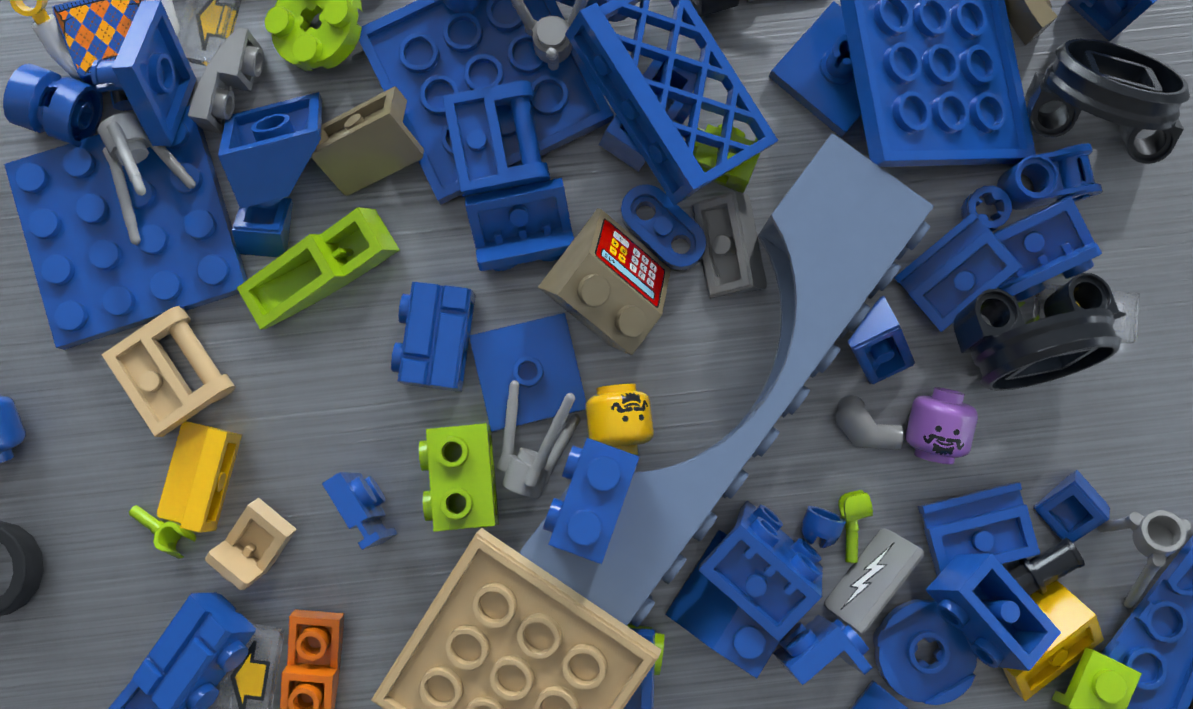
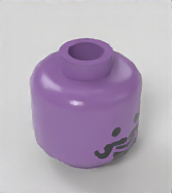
M934 387L932 396L922 395L914 399L905 439L909 445L915 448V456L936 463L954 464L955 458L964 457L969 454L978 420V413L974 407L963 403L964 393Z

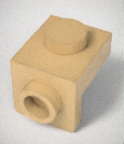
M257 498L247 505L227 538L209 551L205 561L239 590H245L271 569L297 529L260 498Z

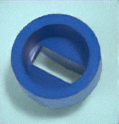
M808 506L802 520L801 530L804 539L812 545L816 538L819 537V547L827 548L834 545L839 539L846 521L828 510Z

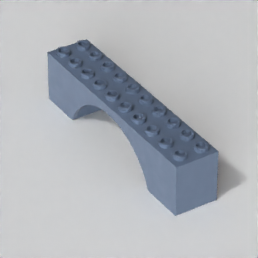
M832 133L771 214L758 235L775 272L780 296L781 324L777 354L771 373L750 411L723 439L693 458L667 468L634 472L602 564L548 545L552 532L543 529L546 517L519 553L626 626L630 622L637 628L655 604V601L652 600L653 596L650 594L659 581L663 580L669 584L686 562L687 558L680 553L689 540L693 537L701 541L715 523L718 516L711 510L721 497L731 499L747 479L749 473L742 469L751 456L754 458L757 455L762 457L780 433V431L773 427L780 416L784 418L788 413L792 415L803 403L810 392V389L804 386V383L810 376L813 378L818 372L823 373L838 355L841 348L835 345L834 342L838 337L843 338L849 330L853 332L868 314L871 307L864 303L867 297L871 299L878 290L883 291L901 268L900 265L894 262L895 259L900 260L908 249L912 251L928 232L931 226L924 220L934 206ZM569 486L559 498L560 500L564 501Z

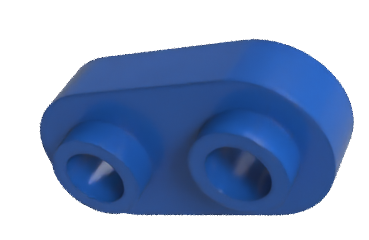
M648 184L639 185L627 192L621 205L622 220L626 228L669 268L687 270L698 264L704 255L706 247V237L702 228L678 205L674 206L668 195L656 186ZM649 206L654 210L655 215L650 220H642L636 213L640 207ZM677 239H684L689 243L690 249L684 254H678L673 251L671 244Z

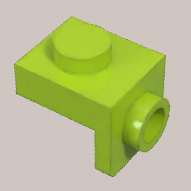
M1085 647L1066 693L1063 694L1055 690L1051 700L1067 707V709H1127L1142 673L1093 649Z

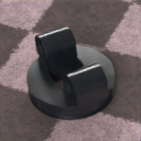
M1072 39L1056 48L1057 57L1055 62L1048 66L1045 74L1035 72L1027 90L1025 102L1031 126L1041 136L1053 138L1066 134L1073 128L1083 110L1096 117L1119 124V132L1130 157L1139 163L1151 164L1163 160L1172 152L1184 130L1179 121V108L1182 103L1190 98L1187 82L1171 67L1139 51L1101 40ZM1047 102H1063L1061 107L1054 112L1042 113L1039 111ZM1144 129L1156 130L1147 138H1135Z
M1092 273L1078 274L1052 293L1044 303L1046 318L1025 324L1019 306L1010 294L1000 289H988L956 315L953 324L961 353L971 352L973 363L980 368L982 374L980 383L994 391L1034 386L1080 372L1112 357L1117 353L1122 342V338L1116 336L1113 329L1114 315L1119 310L1112 291L1105 280ZM981 314L987 317L991 326L983 320Z

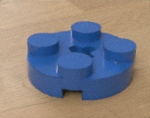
M916 599L905 602L890 611L883 619L882 624L875 630L873 644L875 646L874 657L876 665L884 681L898 694L914 702H923L929 705L945 704L957 699L970 688L976 676L973 672L977 666V657L971 650L973 643L960 629L951 626L939 615L936 609L938 604L935 600ZM922 639L929 643L936 641L939 646L933 652L936 661L930 665L923 659L916 660L915 652L918 650L917 643Z

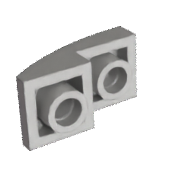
M238 27L223 42L210 60L198 83L188 117L204 131L223 133L225 120H229L234 111L235 97L232 88L251 92L254 77H259L262 72L264 53L260 44L248 29Z

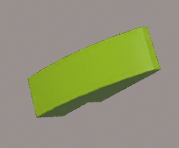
M357 207L323 233L306 236L238 286L237 290L261 330L267 329L348 285L400 251L376 209Z

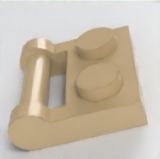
M180 306L163 312L101 354L155 437L165 436L210 404L228 396L236 388L227 374L221 375L188 325L191 320L184 308H180ZM171 334L204 384L193 393L159 342V340Z

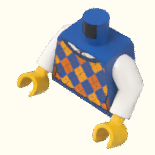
M10 0V3L17 13L23 16H32L35 21L32 24V28L45 49L72 78L93 85L91 66L94 60H115L141 1L154 0H76L52 6L54 15H48L45 10L48 0H36L35 8L26 6L22 0ZM161 0L178 37L180 26L173 1ZM110 91L114 109L120 111L133 110L124 91Z

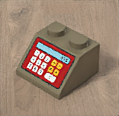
M597 208L538 288L609 346L633 355L662 316L671 269L607 213Z

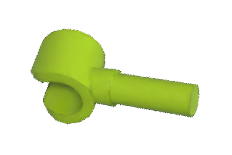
M863 490L845 493L838 500L841 517L846 521L845 562L848 563L858 562V520L873 516L870 496L868 493H864Z
M138 505L133 506L129 511L131 517L154 534L153 541L156 549L178 559L184 558L182 554L176 551V544L182 536L194 542L196 541V535L193 531L180 528V525L174 522L164 523L159 521Z

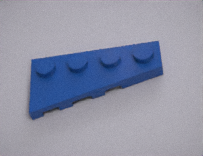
M1193 535L1101 652V654L1142 673L1127 709H1188L1193 699Z

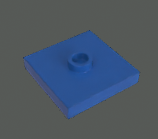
M565 313L469 335L491 432L505 429L509 385L514 380L519 383L516 427L554 418L565 395L568 393H572L575 396V401L569 414L586 410V398Z

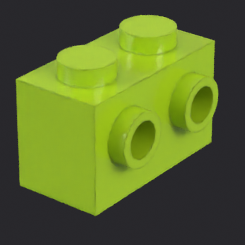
M484 423L426 429V440L419 441L420 467L422 471L429 470L430 491H423L425 521H433L434 532L499 525L493 441L490 425Z

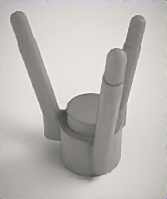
M511 0L513 7L524 24L525 32L533 38L536 55L542 61L548 63L549 69L557 70L559 63L564 61L572 50V44L565 33L579 11L586 7L588 0H576L571 14L566 20L558 16H546L539 21L533 19L523 0Z
M119 113L102 121L98 126V133L105 145L102 152L111 169L130 241L132 244L137 245L140 243L141 238L122 165L125 167L135 192L140 196L145 195L146 188L136 164L147 158L149 154L148 147L155 151L186 187L193 189L196 186V182L165 146H152L134 114Z
M514 380L509 385L503 449L496 468L506 472L502 486L520 495L537 499L540 497L544 484H548L552 470L581 418L578 414L572 415L566 427L562 430L575 401L574 394H566L539 452L520 448L518 455H513L519 402V383Z
M1159 510L1148 514L1146 517L1138 512H1132L1127 517L1108 520L1097 527L1100 532H1112L1130 528L1133 530V542L1137 550L1148 557L1146 566L1124 601L1126 608H1133L1157 571L1165 565L1166 557L1172 555L1185 543L1187 532L1192 528L1190 521L1186 519L1181 520L1174 513Z

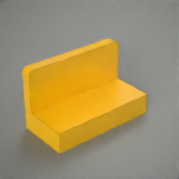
M188 421L182 423L157 509V516L181 523L180 528L199 533L216 531L242 434Z
M1058 580L1046 586L1047 592L1042 595L1037 591L1030 595V597L1061 631V634L1030 671L1003 668L1011 688L1024 701H1027L1081 659L1085 647L1094 649L1104 641L1096 614Z

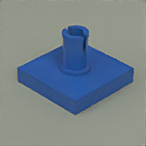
M161 0L141 1L116 59L94 60L91 66L93 85L97 84L95 89L98 92H125L152 146H172L197 79Z
M833 1L771 70L769 78L842 138L859 119L861 110L841 6Z

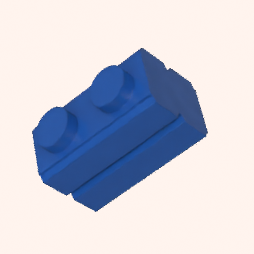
M412 282L410 294H402L398 319L399 323L406 324L403 343H395L391 359L392 372H398V382L409 386L462 392L476 298L471 289Z
M217 592L191 593L137 669L132 680L146 695L153 697L151 700L159 709H208L219 695V690L216 687L227 672L238 667L246 658L249 651L246 644L256 632V628L242 614L237 613L236 608L223 595Z

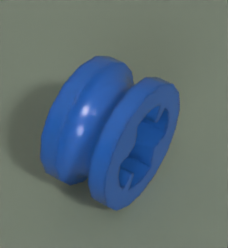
M993 185L983 186L976 189L964 200L961 207V216L964 220L972 212H975L982 222L991 231H994L1004 225L1010 218L1012 202L1008 194L1001 188ZM980 198H984L986 205H995L997 212L990 216V219L993 221H989L986 214L977 213L976 207L983 202Z

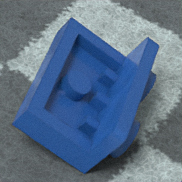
M562 178L465 197L466 211L480 271H505L515 267L517 264L537 260L555 261L563 255L574 240Z
M1071 196L994 232V235L1023 266L1022 269L999 286L1000 290L1015 296L1017 301L1025 300L1040 293L1046 288L1043 283L1044 281L1061 273L1065 279H1068L1091 269L1094 266L1092 259L1102 254Z
M820 615L816 616L805 627L801 622L797 623L781 639L779 643L781 647L773 653L785 669L802 685L808 682L838 655L863 675L872 669V666L863 657L869 651V648L861 637L848 624L845 626L839 619L832 623Z

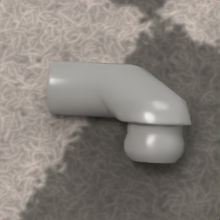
M846 396L838 402L837 424L852 444L860 448L901 450L903 445L902 426L876 424L864 408V401L857 396Z

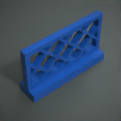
M611 0L601 6L596 2L579 11L565 35L674 206L779 141L690 0H670L674 7L672 18L649 11L650 0ZM640 2L639 7L634 6V4ZM620 14L637 20L634 38L631 39L616 34L607 18ZM646 23L670 31L667 50L642 42ZM679 34L696 41L701 49L699 61L676 54ZM639 55L664 63L660 83L644 78L637 67ZM673 66L697 74L694 93L670 86ZM706 77L722 82L728 92L726 104L703 97ZM667 98L691 105L688 126L673 122L665 111ZM701 109L724 116L721 136L697 129ZM733 120L747 123L758 141L749 146L730 140ZM695 141L718 148L716 165L707 172L703 171L693 155ZM728 152L735 154L734 156L727 159Z

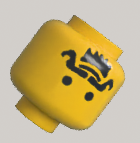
M617 384L596 388L597 396L591 397L586 402L589 438L628 453L639 455L638 445L648 443L654 435L649 396L646 393L637 391L636 384Z

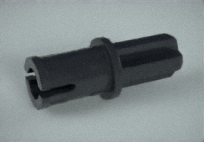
M1064 538L1060 543L1029 560L1026 558L1019 559L1020 565L1008 572L1029 596L1037 591L1043 595L1047 592L1046 586L1073 570L1085 566V562L1075 545L1068 538Z

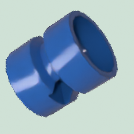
M28 63L21 65L10 77L4 92L3 109L9 123L38 133L46 132L52 138L79 147L81 146L82 139L93 136L98 129L103 112L102 93L95 89L96 86L71 77L62 78L60 74Z

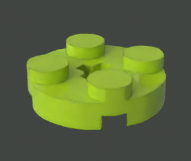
M277 0L275 7L271 8L266 14L265 28L272 34L275 49L286 61L304 71H313L311 68L315 69L321 66L330 69L342 63L352 53L360 39L362 27L357 24L359 16L358 9L362 11V4L360 0ZM321 13L319 15V19L322 22L321 26L317 30L310 27L313 18Z

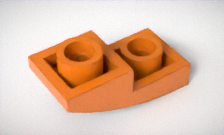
M294 609L289 616L287 666L281 673L280 709H335L342 654L344 613Z

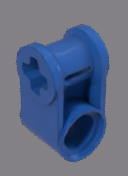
M1090 143L1073 145L1053 152L1028 156L1005 171L997 183V187L1008 194L1012 202V209L1014 210L1054 204L1068 196H1071L1073 201L1077 202L1103 192L1101 184L1095 183L1089 160V155L1093 152ZM1021 174L1027 176L1032 181L1033 192L1023 186Z

